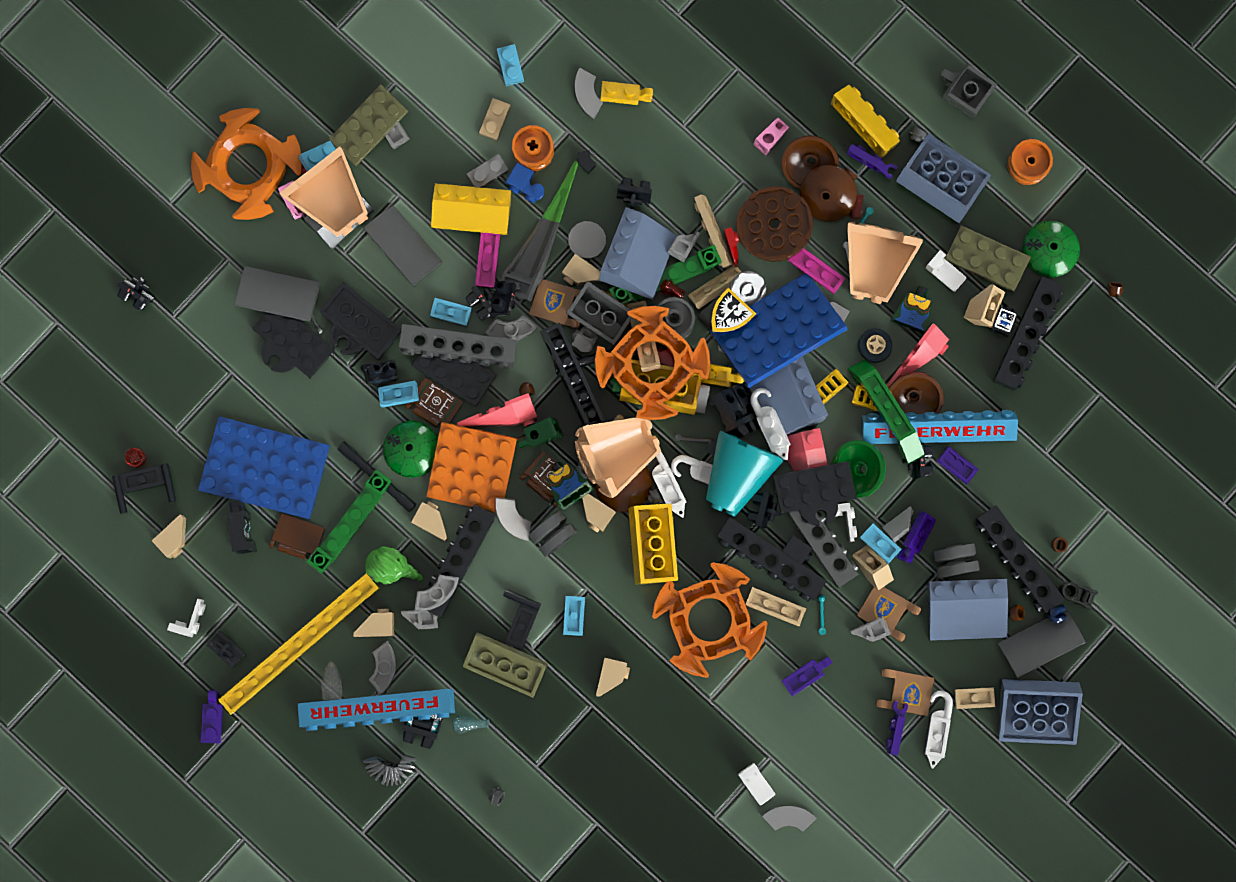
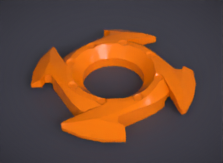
M242 108L220 115V121L226 123L227 126L210 149L206 163L196 152L192 153L191 172L197 192L204 191L205 185L211 184L233 201L242 204L232 215L234 219L251 220L273 213L272 206L266 204L265 201L267 202L284 178L287 171L286 165L298 176L301 175L302 163L298 158L301 154V148L295 134L288 136L287 141L281 143L262 128L249 124L260 113L259 109ZM252 144L264 151L267 158L266 171L261 179L255 183L248 185L236 183L228 173L227 163L229 156L237 147Z
M644 306L628 311L627 315L641 324H637L629 330L611 353L606 352L604 347L597 346L595 368L600 387L603 389L613 374L618 384L643 405L642 409L637 411L636 418L661 420L676 416L678 411L664 404V402L673 398L694 374H699L700 379L708 380L710 355L705 338L700 339L694 352H692L687 341L663 321V318L668 316L669 308ZM646 342H659L665 345L674 357V369L671 375L662 382L646 383L640 380L632 370V355L640 345Z
M714 562L710 565L719 580H705L679 591L674 589L672 581L666 582L655 601L652 615L653 619H656L670 610V624L681 653L679 656L674 655L669 661L684 672L705 678L709 677V674L700 660L717 659L743 649L746 651L745 657L751 661L760 650L767 629V621H763L750 630L749 613L738 588L741 584L746 585L750 578L731 566ZM706 598H713L723 602L731 614V626L728 633L723 638L712 642L697 638L692 633L688 623L691 608L698 601Z

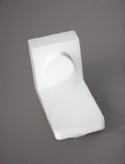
M940 250L926 266V269L955 292L966 280V276L945 260L946 254Z
M850 503L838 504V511L835 517L843 516L842 512H845L849 542H854V538L857 537L856 526L852 525V518H855L854 507H850Z
M197 599L188 628L186 627L187 623L176 620L175 624L169 623L167 630L188 637H193L194 634H197L200 623L197 622L199 616L203 615L206 606L203 604L204 600Z
M754 763L738 773V776L759 805L764 804L775 796V792Z

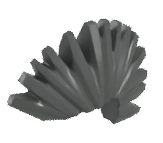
M404 754L398 764H393L390 761L374 756L363 760V763H369L365 766V769H369L367 773L372 772L370 776L378 773L375 781L383 775L382 785L386 782V786H388L389 781H391V786H393L394 782L397 786L398 781L400 784L403 783L401 776L406 780L409 778L405 772L413 773L414 770L410 768H415V766L408 762L415 761L416 758Z

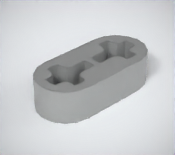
M701 384L695 412L705 414L710 386Z

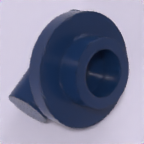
M1061 604L1050 609L1047 617L1053 623L1065 621L1067 617L1064 614L1066 607Z

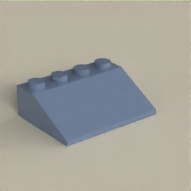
M928 133L925 137L926 140L918 147L896 182L960 223L991 177V174Z
M626 207L601 268L599 281L653 300L670 256L667 252L677 235L644 213Z
M803 356L749 388L751 394L758 388H766L770 391L771 397L761 393L758 395L757 400L761 408L769 406L776 411L786 435L820 423L828 416Z
M1007 579L927 582L930 640L1007 638Z
M1002 679L998 740L1003 742L1076 745L1083 695L1080 683Z

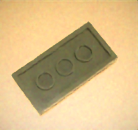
M380 84L336 130L329 140L337 148L341 146L345 156L357 166L409 111Z
M961 225L945 260L1015 292L1031 257Z
M477 632L463 667L534 698L548 663Z

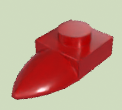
M731 227L724 229L723 233L733 263L737 267V243L739 238L737 232H733Z

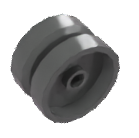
M676 297L667 298L660 302L657 306L669 308L668 316L664 317L663 321L684 339L687 338L694 327L695 314L693 308L685 300ZM671 318H676V319H677V323H675V324L671 323V322H670V319H671Z
M561 510L545 520L528 535L534 544L546 540L539 548L545 557L559 550L578 532L572 523L563 525L567 517Z
M959 544L934 551L935 562H947L946 565L937 568L938 579L979 571L978 560L966 559L977 553L975 544Z

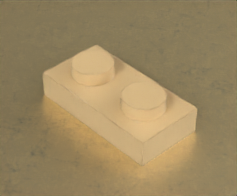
M493 98L479 134L497 141L511 105Z
M994 687L954 690L955 709L995 707Z

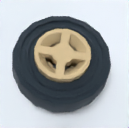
M872 328L861 335L858 341V349L860 355L865 360L878 363L884 361L890 355L893 342L886 331Z

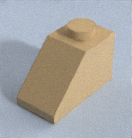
M574 254L562 271L563 280L570 285L581 286L585 285L587 281L591 284L602 282L599 281L601 271L577 254Z
M989 285L970 300L964 318L975 325L993 327L1005 292L995 285Z
M586 494L582 498L586 519L590 523L588 527L597 533L599 530L604 532L616 512L590 494Z
M429 501L427 504L422 502L411 523L446 542L448 537L441 513L437 510L438 506Z
M180 514L152 540L167 558H176L183 551L181 548L185 546L186 518Z
M868 545L852 555V558L866 579L877 590L894 580L888 564Z
M377 609V613H372L354 632V637L394 636V613L389 612V609Z
M604 658L596 696H602L621 684L624 678L628 679L630 668L627 667V663Z

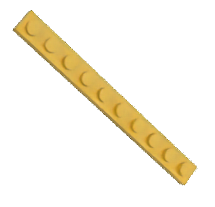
M366 573L223 695L219 702L232 715L376 592L379 587Z

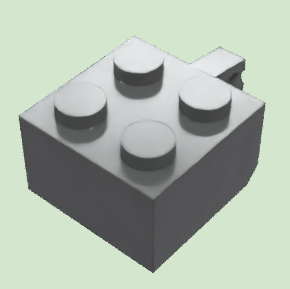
M965 64L959 73L956 71L951 73L944 69L939 76L946 82L945 86L948 88L942 99L972 120L997 86V83L969 64Z

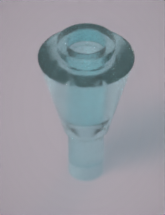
M457 715V719H453V729L457 731V734L477 728L489 727V720H477Z

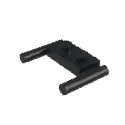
M168 463L112 476L120 514L127 513L124 493L127 494L165 484L168 501H176Z
M505 589L504 597L521 604L503 644L522 651L541 603Z

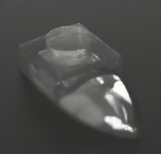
M329 661L323 672L321 681L322 700L342 699L341 675L333 661Z

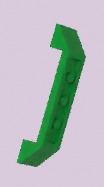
M715 245L698 251L696 255L685 259L684 262L680 261L666 267L655 293L703 274L722 263ZM616 286L609 289L612 298L623 305L646 298Z
M862 360L849 367L848 371L857 385L861 384L898 441V450L907 464L924 456L925 453L917 432L876 368L866 360Z
M376 469L364 484L366 485L323 544L316 548L306 563L322 574L336 560L381 500L391 480Z

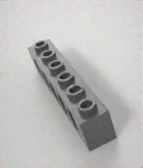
M402 324L399 351H402L405 355H414L416 353L422 354L421 356L425 358L437 356L446 361L459 359L462 363H471L473 361L479 362V365L482 366L494 364L498 365L499 368L508 369L514 365L517 340ZM416 339H423L425 343L418 346L414 341ZM437 341H440L444 344V346L442 348H436L433 344ZM455 344H460L463 349L455 351L452 347ZM473 347H480L482 352L475 354L471 349ZM497 349L501 354L495 357L490 352Z
M800 511L787 513L807 544L812 547L813 553L837 588L858 575L856 564L852 560L849 562L845 556L848 554L842 544H837L835 533L831 528L827 529L824 524L825 518L820 512L815 514L816 519L819 520V526H814L802 520ZM814 527H819L822 530L821 537L816 538L812 535ZM825 543L832 545V553L827 554L823 551ZM836 559L843 561L844 566L841 570H837L833 565Z

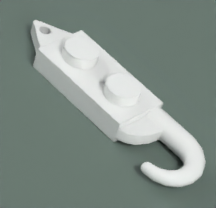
M758 388L753 391L750 398L757 421L771 452L788 460V450L791 444L776 411L769 406L761 408L757 400L759 394L765 393L768 397H771V393L766 388Z
M660 452L656 456L659 465L652 472L653 479L665 504L671 503L672 511L684 518V508L687 502L663 453Z
M680 455L673 459L671 469L676 476H681L676 469L677 464L684 462L691 465L690 474L692 478L709 485L713 465L687 455Z
M937 691L930 698V702H934V699L938 696H942L945 699L944 711L939 710L932 713L924 754L927 755L932 769L945 757L953 699L945 691Z

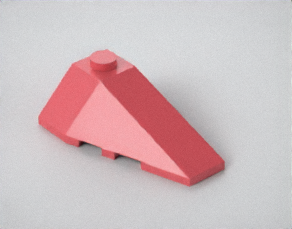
M932 324L927 329L926 333L887 384L888 388L898 377L915 372L938 354L943 355L949 347L946 344L949 339L935 324Z
M529 393L504 402L505 404L502 408L500 406L490 408L486 411L487 414L479 413L457 422V424L469 428L520 426L523 424L524 427L534 424V420L538 418Z
M820 428L787 436L791 444L789 445L787 461L794 472L827 465Z

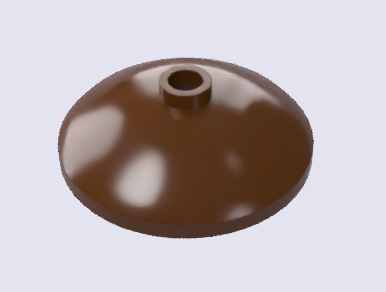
M813 135L802 136L793 140L785 149L782 157L784 176L789 183L798 189L801 188L803 179L812 169L821 165L839 166V159L835 148L827 140ZM813 157L815 161L809 162L808 158Z
M821 165L812 169L805 176L801 184L800 196L807 202L814 218L827 222L837 221L848 215L853 209L857 199V187L852 176L843 168L836 165ZM828 193L830 198H824L823 194Z
M920 372L904 374L898 377L888 388L904 413L924 414L926 412H934L939 414L944 401L942 388L928 374ZM916 392V395L911 396L910 393Z
M645 466L613 498L602 494L599 491L600 487L596 483L595 491L599 500L612 510L629 512L628 508L641 506L648 499L647 495L650 494L649 490L652 489L651 474Z

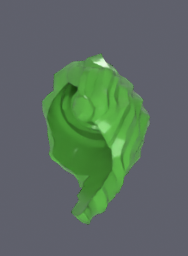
M380 547L372 551L366 559V573L373 577L376 583L391 584L401 577L417 579L418 581L423 580L422 574L407 564L406 557L395 548Z

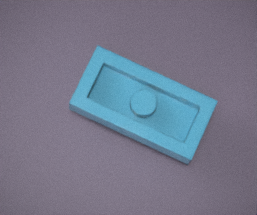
M515 44L497 48L506 86L524 82Z
M328 141L300 154L298 158L306 171H309L336 149L332 142Z
M435 298L430 317L467 327L472 308Z
M416 381L378 388L380 406L382 408L419 401Z
M874 524L860 537L887 564L902 550Z
M566 596L563 635L583 636L585 597Z

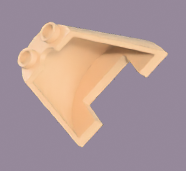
M341 146L280 192L282 197L337 237L341 234L346 236L353 230L352 225L356 222L360 225L368 219L366 216L368 212Z
M848 222L850 294L853 295L852 298L863 300L864 297L871 298V302L882 304V301L888 302L920 248L923 239L913 235L907 236L903 232L864 223L857 225L855 222Z
M630 418L586 425L577 430L575 435L578 437V440L575 441V447L579 461L592 484H598L600 487L599 491L605 496L615 497L661 452L658 438L651 434L652 423L650 420Z

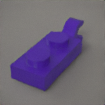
M851 144L846 153L848 156L877 173H882L887 179L892 178V175L887 170L891 168L896 171L898 167L895 164L885 165L879 156L868 154L865 152L866 149L858 144Z
M920 511L903 544L906 548L898 553V559L904 560L909 564L913 561L914 554L920 553L936 519Z
M828 656L819 663H816L813 659L781 681L793 697L823 677L824 674L821 670L832 664V661Z
M209 690V704L204 703L202 708L201 743H221L223 705L218 704V690Z
M897 701L892 703V709L896 715H894V719L891 718L889 730H891V734L885 744L887 753L898 755L906 718L905 713L908 709V704L904 703L903 708L899 710L897 708Z

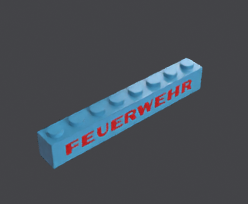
M986 410L982 413H974L972 411H964L963 413L947 411L940 414L934 412H926L924 414L905 413L917 432L920 443L1017 441L1018 418L1016 413L1010 410H1003L1001 412ZM875 413L862 415L861 437L863 441L870 442L871 444L898 443L881 415Z
M452 689L298 704L299 727L306 728V731L318 730L317 726H324L325 729H334L338 724H343V727H354L355 723L362 722V725H374V721L381 720V724L393 723L392 719H400V722L411 721V717L427 720L430 719L431 715H437L438 718H448L449 714L455 713L454 692Z

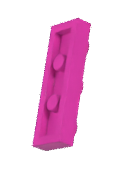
M481 232L475 281L477 287L494 289L500 234Z
M806 249L788 259L789 263L809 275L815 282L833 295L846 279Z

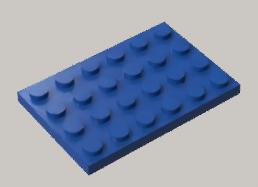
M804 273L750 305L749 307L756 315L743 327L728 332H712L711 329L710 333L748 388L846 331L847 326L813 279Z
M218 417L198 490L310 520L330 445Z

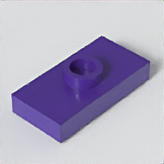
M947 446L936 461L966 485L979 470L949 446Z

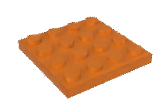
M442 422L426 497L469 507L477 505L484 510L496 512L495 498H505L517 438Z

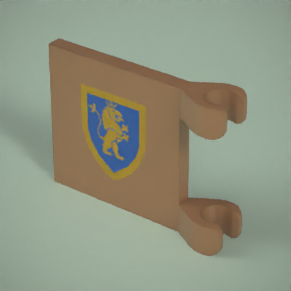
M542 279L540 285H538L529 315L554 323L560 322L561 325L578 330L580 327L579 321L568 318L569 315L566 312L581 290Z
M873 587L857 616L866 622L883 616L891 632L890 636L902 642L905 639V634L895 629L897 623L906 609L914 615H919L921 608L885 587L879 590Z
M882 669L881 675L883 677L894 678L895 680L891 701L878 699L876 706L892 709V703L897 701V708L899 710L903 708L904 703H907L908 709L906 712L928 716L934 678Z

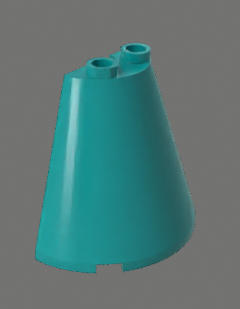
M720 431L706 500L713 503L711 507L722 511L724 508L726 513L736 517L740 510L783 463L784 459L767 449L758 448L733 435Z

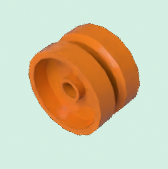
M528 125L521 128L512 140V152L516 163L518 162L532 171L545 169L551 163L554 156V145L551 135L544 128L537 125Z
M1028 139L1020 142L1008 158L1007 168L1009 174L1016 182L1022 185L1039 183L1049 173L1053 165L1052 152L1040 140Z

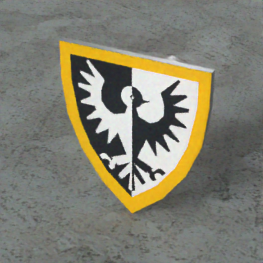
M727 288L714 306L711 319L712 332L734 331L748 323L756 313L732 290Z

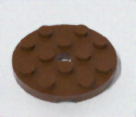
M779 186L766 187L751 194L743 206H741L737 216V233L744 248L756 258L770 262L784 261L801 252L809 242L813 230L812 213L804 198L793 192V190ZM772 220L780 222L779 227L776 229L771 228L769 224Z

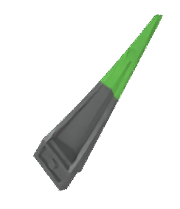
M574 161L537 226L503 272L500 281L517 285L514 297L531 302L537 286L541 283L578 167V161Z

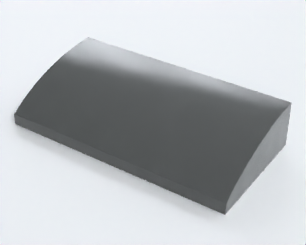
M394 206L385 210L363 227L366 233L413 287L443 263Z
M245 266L235 306L310 322L320 291L319 282Z
M1067 609L1064 611V614L1067 616L1066 620L1061 623H1053L1049 618H1046L997 643L1015 678L1086 643Z

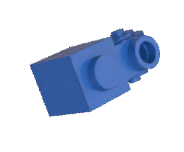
M517 162L506 181L509 187L508 190L517 195L518 193L526 195L525 199L533 204L544 197V188L541 184L530 185L534 177V171Z

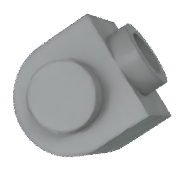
M584 325L580 331L576 330L571 338L573 340L572 345L581 352H589L596 343L598 335Z

